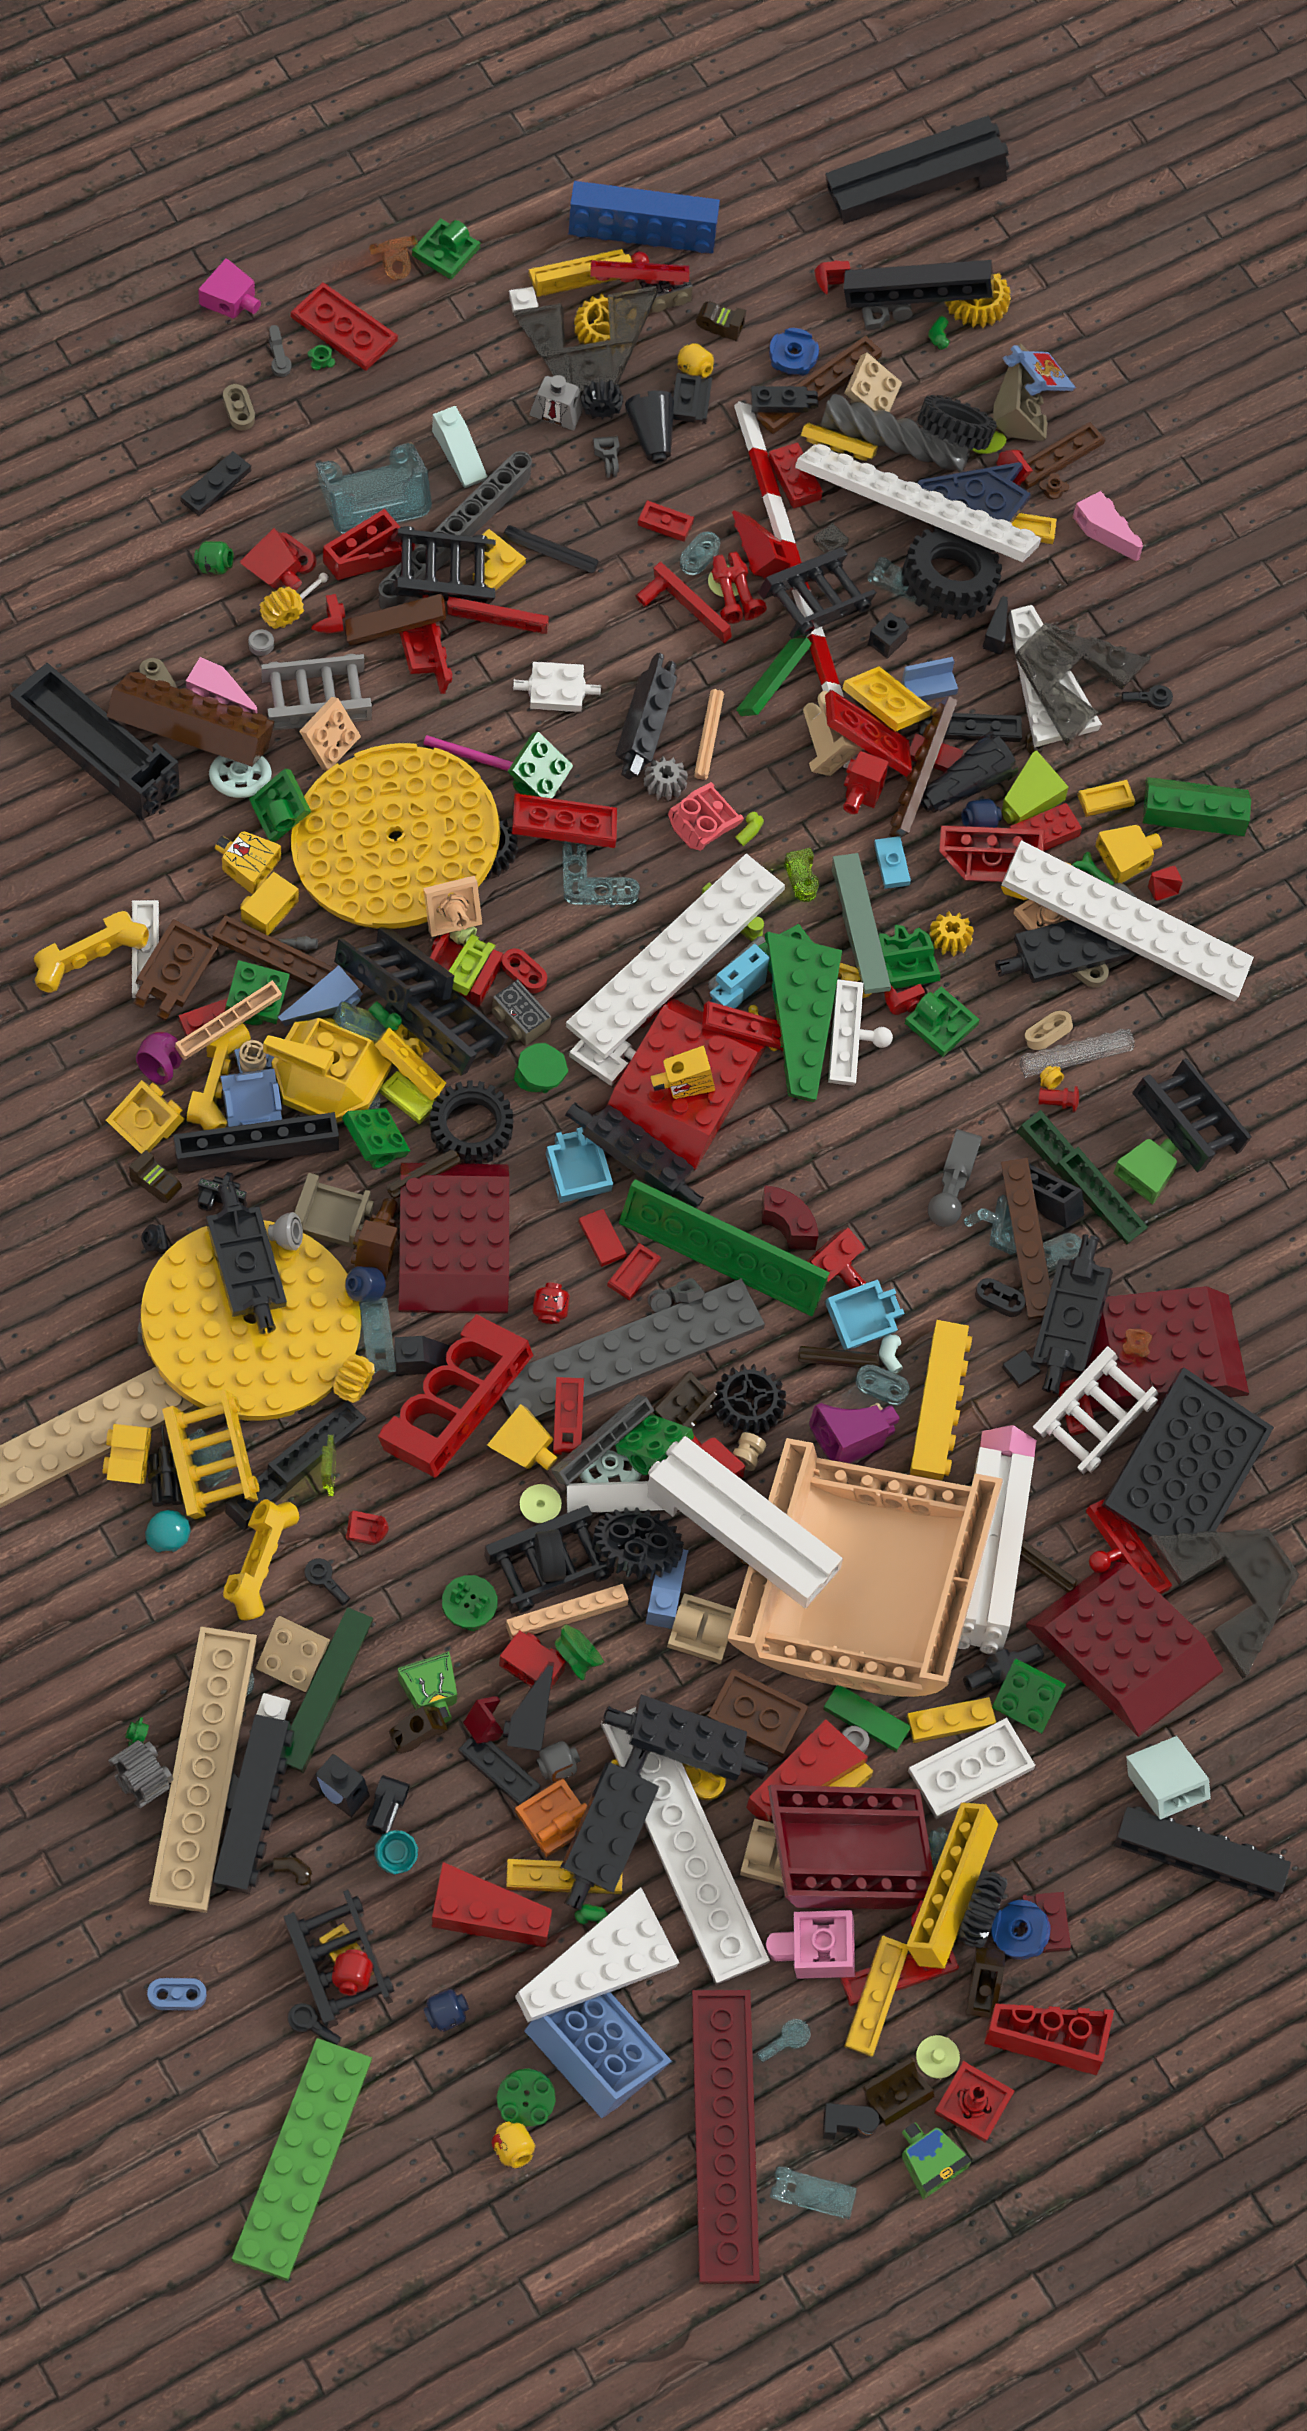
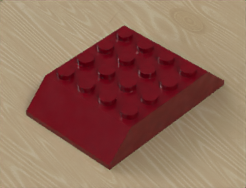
M401 1163V1180L410 1176L406 1174L426 1163ZM458 1164L441 1174L410 1178L400 1190L399 1312L508 1314L509 1164Z
M1204 1286L1106 1297L1088 1367L1108 1346L1116 1353L1118 1357L1115 1361L1117 1363L1116 1366L1145 1392L1152 1386L1157 1390L1158 1395L1156 1399L1158 1401L1155 1405H1160L1179 1370L1183 1367L1228 1397L1249 1395L1228 1294ZM1103 1374L1096 1381L1099 1383L1098 1387L1122 1409L1133 1408L1138 1402L1133 1395L1109 1374ZM1088 1395L1093 1412L1108 1411L1093 1396Z
M1114 1561L1107 1571L1103 1573L1094 1572L1075 1586L1072 1591L1067 1592L1026 1623V1627L1138 1737L1223 1672L1221 1664L1204 1635L1128 1563Z
M800 1785L768 1786L785 1898L797 1908L900 1909L918 1905L920 1900L924 1901L934 1875L920 1789Z

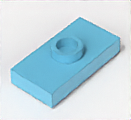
M900 836L875 839L874 846L884 889L910 886L911 880Z

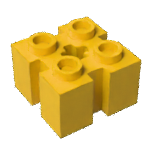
M113 1424V1429H108L106 1445L111 1446L110 1457L104 1458L103 1474H107V1480L138 1484L146 1483L152 1428Z

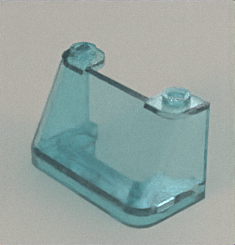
M412 442L396 446L392 449L389 457V466L343 476L340 465L334 461L315 464L317 477L333 525L338 532L346 533L384 508L396 522L422 517L430 511L432 502L428 470Z

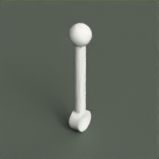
M321 573L318 579L300 594V597L303 599L319 584L327 582L328 575Z

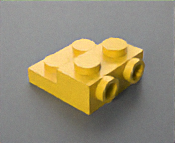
M142 1080L106 1119L141 1154L145 1150L150 1153L163 1137L167 1139L185 1120L180 1115L183 1109L173 1100L166 1102L161 1097L164 1094L162 1089L153 1082L148 1085Z

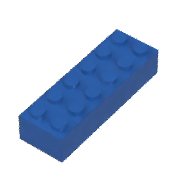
M574 181L568 235L645 244L653 247H668L676 250H691L700 253H713L720 200Z

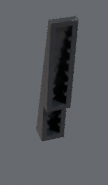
M348 1400L345 1401L268 1464L267 1470L256 1478L259 1484V1492H257L258 1501L252 1502L245 1499L244 1493L234 1496L227 1502L225 1513L245 1531L250 1527L248 1523L255 1507L262 1500L268 1499L275 1504L363 1425L367 1418Z

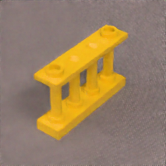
M226 1390L220 1391L222 1403L186 1414L174 1406L162 1409L187 1516L194 1519L206 1516L204 1508L207 1507V1504L243 1493L245 1499L252 1502L258 1501L257 1492H259V1484L256 1477L252 1476L237 1414L240 1412V1405L237 1397ZM225 1413L228 1425L227 1430L194 1440L187 1438L185 1428L188 1427V1424ZM229 1440L232 1441L235 1456L199 1467L193 1464L191 1455L194 1454V1451ZM238 1467L241 1483L207 1493L200 1492L198 1481L201 1480V1477Z

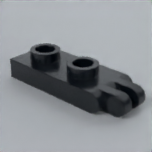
M751 386V412L806 413L809 409H815L819 406L817 400L818 392L808 391V388L804 386Z

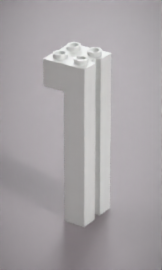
M686 1436L679 1443L675 1441L666 1452V1455L669 1457L662 1462L657 1461L648 1472L649 1481L647 1483L648 1498L671 1516L677 1513V1509L805 1609L841 1569L843 1560L841 1556Z
M980 1447L974 1475L976 1473L1002 1478L1003 1483L958 1648L967 1649L970 1645L980 1647V1651L986 1654H994L1004 1648L1010 1628L1034 1457L1012 1453V1457L1001 1455L1002 1451Z

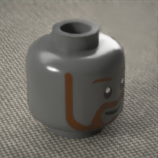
M558 1741L542 1748L539 1752L540 1758L536 1759L545 1780L550 1779L553 1783L574 1776L577 1773L576 1763L581 1762L575 1746L569 1748L564 1741Z

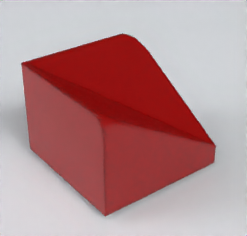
M1170 866L1152 872L1148 888L1154 900L1159 901L1179 894L1183 880L1176 866Z

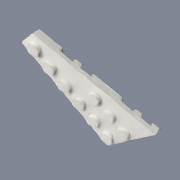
M1033 605L1011 610L1008 619L1034 748L1098 731L1102 725Z
M640 1887L521 1989L515 1997L527 2022L676 1968L679 1961Z

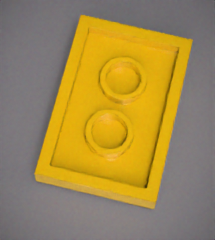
M880 666L844 681L842 689L895 732L931 715L932 708Z

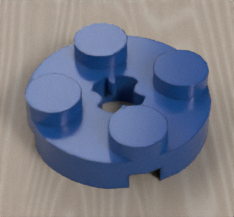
M799 328L785 329V333L780 335L777 333L772 338L769 349V357L774 369L788 374L803 376L807 375L810 369L815 366L819 354V345L812 339V335ZM793 348L798 349L797 352L800 353L791 354L788 351H792Z
M1016 1900L1008 1903L1009 1906L997 1912L991 1928L992 1937L998 1948L1014 1959H1028L1039 1956L1050 1937V1923L1047 1915L1030 1901ZM1021 1923H1026L1027 1933L1017 1937L1018 1933H1014L1015 1927L1018 1928Z

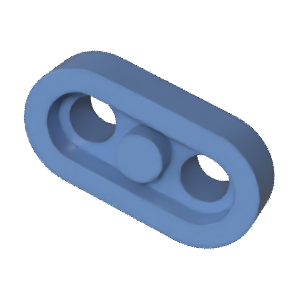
M159 1978L149 1985L147 1991L149 2003L158 2010H196L204 2005L207 1997L204 1984L193 1978ZM160 1992H166L168 1997L160 2000L157 1998V1995ZM190 1992L197 1994V1998L194 2000H189L186 1996Z

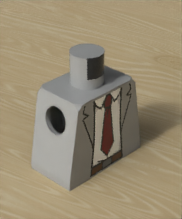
M561 375L545 376L536 395L530 416L574 431L583 411L579 388L566 382L565 378Z

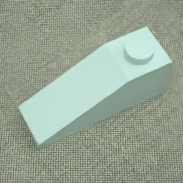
M456 406L433 414L432 432L464 488L485 481L487 479L486 472L467 425Z

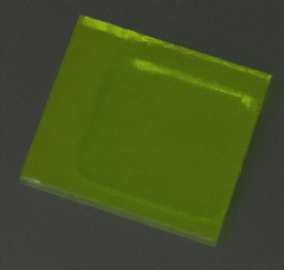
M328 1435L327 1446L322 1448L321 1479L323 1489L328 1490V1496H334L336 1449L334 1435Z

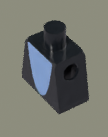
M335 1754L329 1757L309 1783L311 1787L351 1818L370 1797L365 1778Z

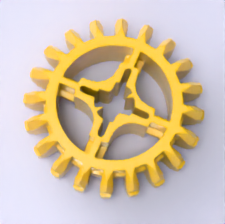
M1000 273L994 275L993 298L945 301V304L949 307V314H954L955 321L962 319L963 326L967 322L971 323L973 328L976 324H980L982 328H984L986 323L993 326L995 320L1000 321L1008 311V305H1010L1011 301L1010 287H1007L1006 280L1001 279Z
M601 293L599 299L592 296L590 302L584 301L582 307L578 308L574 319L575 335L578 336L579 343H584L585 350L592 348L593 355L599 351L603 357L606 353H611L614 357L616 351L623 355L625 348L630 350L633 343H636L641 328L640 317L637 315L636 307H631L630 301L623 303L621 296L618 299H614L612 293L609 298H605ZM596 318V320H594V323L589 325V322ZM626 326V328L619 333L621 327Z

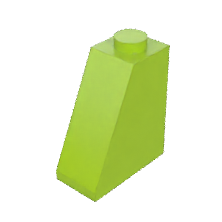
M1037 750L1032 753L1004 798L1001 812L1004 820L1009 824L1014 825L1048 811L1066 799L1069 787Z

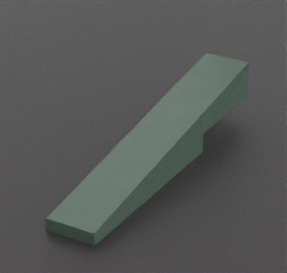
M859 854L833 856L832 873L843 908L842 917L860 980L863 983L864 994L890 991L891 985Z

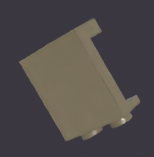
M308 1173L294 1213L301 1220L304 1234L355 1248V1245H353L357 1229L362 1230L365 1217L371 1216L374 1201H371V1191L365 1190L364 1195L332 1187L319 1183V1175Z

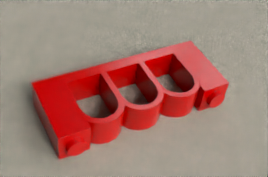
M477 1314L463 1327L460 1333L462 1339L454 1342L446 1353L448 1365L437 1367L427 1374L423 1382L425 1394H418L408 1399L400 1410V1418L393 1416L389 1423L382 1427L378 1435L385 1452L434 1478L440 1474L534 1356L528 1340ZM470 1357H481L496 1364L484 1381L458 1367L465 1359ZM457 1385L473 1394L464 1406L459 1409L436 1397L437 1392L445 1386ZM433 1413L450 1421V1423L439 1437L436 1438L413 1426L414 1421L421 1415Z

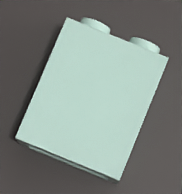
M1177 1736L1126 1756L1128 1777L1159 1819L1211 1799L1209 1778Z

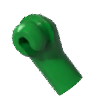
M943 316L937 318L928 332L932 344L937 346L939 350H944L949 345V340L944 332L949 321Z
M378 1001L368 1009L386 1030L390 1028L392 1031H396L402 1023V1019L398 1014H389Z
M583 1904L582 1910H577L574 1917L580 1924H586L588 1921H594L598 1924L609 1914L602 1907Z

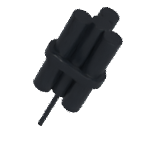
M161 1425L162 1447L158 1448L159 1454L149 1455L150 1475H148V1483L151 1484L152 1504L155 1507L170 1503L181 1505L183 1504V1496L173 1453H170L169 1447L165 1446L164 1426Z

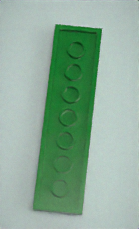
M636 1179L630 1186L619 1221L620 1225L735 1280L742 1279L745 1285L813 1317L830 1272Z

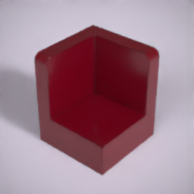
M497 1696L476 1700L463 1721V1724L477 1744L499 1740L503 1734V1730L492 1715L500 1703V1699Z

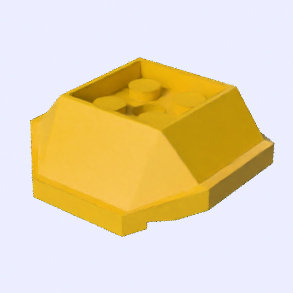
M316 1018L295 1022L285 1040L334 1052L333 1062L335 1063L331 1064L325 1077H321L276 1057L271 1062V1068L275 1069L276 1082L278 1083L284 1105L309 1116L335 1112L337 1123L342 1121V1117L347 1111L369 1109L390 1072L392 1064L374 1046L378 1038L332 1018Z

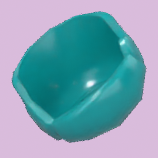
M164 1510L155 1514L148 1522L145 1531L147 1544L158 1553L162 1551L176 1552L188 1542L191 1533L189 1521L180 1512L173 1510Z
M393 1830L380 1837L375 1845L374 1856L378 1866L385 1872L400 1874L409 1871L413 1864H415L418 1858V1846L414 1838L406 1832Z

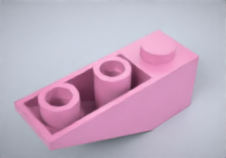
M1102 491L1076 503L1073 518L1088 537L1134 561L1140 559L1143 548L1139 536L1134 535L1128 527L1126 519L1118 514L1113 502L1106 498Z
M201 657L198 659L186 680V689L192 690L196 695L202 697H213L219 703L228 706L236 705L241 707L243 711L252 714L257 713L256 705L224 667Z

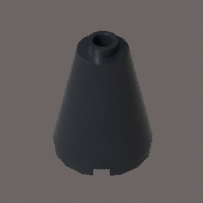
M648 391V396L640 398V393L636 394L625 402L627 415L646 459L654 464L664 463L671 456L674 398L667 391Z

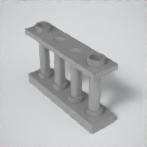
M347 654L340 657L283 663L270 662L261 665L262 683L271 682L274 708H268V719L275 721L273 730L304 727L325 704L310 703L307 678L322 677L325 700L327 702L331 697H335L332 675H348L351 700L340 702L352 722L372 720L371 698H361L358 673L364 672V654ZM296 679L300 705L286 707L284 705L281 681Z

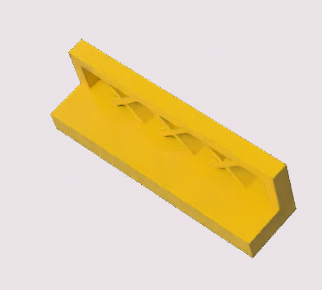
M623 249L532 268L529 269V276L536 296H544L620 279L610 278L607 281L596 280L595 277H590L591 260L632 262L630 255H624Z

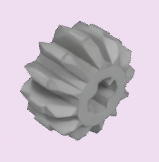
M662 756L660 762L653 759L651 766L645 769L646 777H644V785L648 787L649 795L656 793L657 800L665 796L668 802L671 799V795L679 798L681 791H684L687 786L688 774L687 771L683 770V764H675L674 757L670 761H666Z

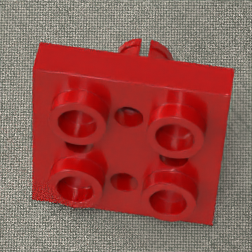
M963 2061L934 2113L986 2143L1015 2090ZM985 2107L987 2112L991 2109V2112L989 2114H986L983 2111ZM963 2113H965L967 2117L971 2114V2117L967 2119L963 2116Z

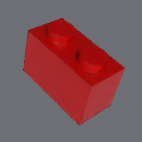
M519 1630L500 1655L499 1666L531 1687L548 1662H554L552 1688L565 1671L566 1661L557 1650L553 1648L549 1650L541 1645L540 1640L533 1634H525Z

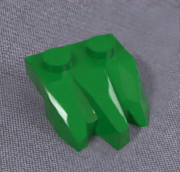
M895 925V935L893 937L879 933L890 985L894 989L940 981L941 974L934 958V946L928 933L917 928L913 934H908L905 927L901 925Z

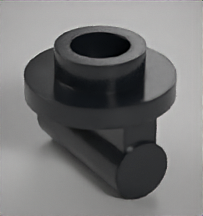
M148 1225L141 1236L144 1248L150 1252L156 1251L160 1254H165L169 1249L165 1226Z

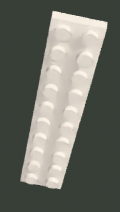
M815 444L797 459L795 466L797 469L1018 561L1024 562L1039 547L1041 538L1028 529L1016 528L1009 521L990 517L985 511L970 509L963 502L944 498L939 492H929L922 489L917 483L898 479V476L893 473L881 472L876 470L871 464L859 463L853 460L847 454H838L830 451L831 449L828 446Z
M1022 840L1017 846L1001 884L1234 1002L1239 997L1254 958Z
M745 854L566 1022V1027L601 1057L606 1059L649 1016L653 1015L785 890V884L748 854Z
M636 1707L625 1711V1713L632 1714L635 1712ZM601 1721V1726L619 1767H624L633 1748V1745L629 1744L630 1735H627L626 1731L602 1724ZM650 1752L640 1775H642V1778L660 1787L644 1823L715 1984L718 1985L768 1964L770 1960L683 1764Z

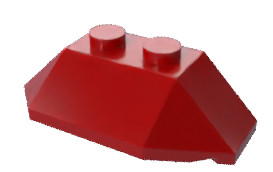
M941 826L939 851L965 881L1003 882L1021 840L1044 852L1045 830Z

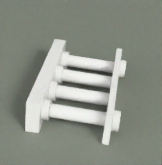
M1108 1346L1033 1426L1035 1431L1043 1438L1047 1434L1050 1436L1054 1435L1082 1461L1077 1468L1083 1475L1087 1471L1093 1472L1101 1463L1100 1457L1144 1410L1148 1412L1158 1401L1156 1399L1158 1392L1153 1386L1147 1392L1143 1391L1116 1366L1117 1363L1115 1361L1118 1357ZM1103 1374H1109L1138 1400L1128 1413L1098 1387L1099 1383L1096 1381ZM1084 1394L1093 1396L1120 1421L1109 1433L1079 1407L1080 1403L1078 1401ZM1066 1414L1068 1416L1073 1415L1101 1441L1091 1453L1085 1450L1060 1427L1061 1423L1059 1421Z

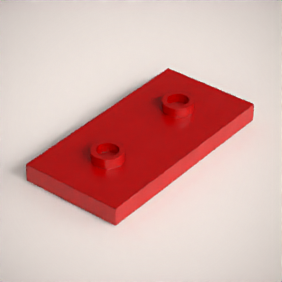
M324 282L290 312L293 320L365 371L398 341L397 334Z
M830 689L825 695L827 726L873 756L888 761L890 767L907 777L912 772L909 740Z
M514 794L512 834L615 848L617 808Z

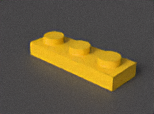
M807 423L803 427L801 436L807 438L806 441L818 445L822 442L830 445V449L833 451L844 453V450L854 453L853 457L865 461L868 458L872 459L876 455L878 448L877 445L811 423Z
M388 1028L374 1046L381 1055L388 1058L403 1076L408 1077L423 1095H426L433 1101L440 1094L446 1082L394 1031Z
M990 1697L907 1714L913 1743L983 1730L996 1723Z

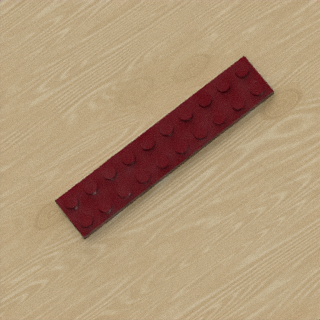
M692 1990L699 2284H759L751 1991Z

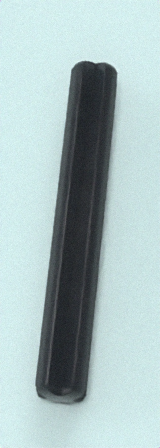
M508 525L504 531V539L590 573H594L598 567L599 560L514 526Z

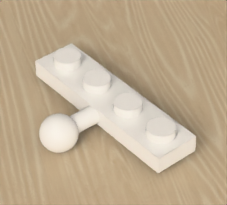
M837 979L834 996L828 1083L850 1086L856 1084L859 1040L872 1041L875 1046L885 1048L891 1044L893 1039L892 1032L886 1027H878L874 1031L860 1029L863 983Z

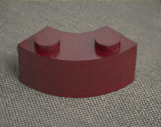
M765 1185L762 1197V1224L773 1226L781 1231L787 1239L789 1249L816 1250L819 1237L818 1227L808 1206L789 1191Z

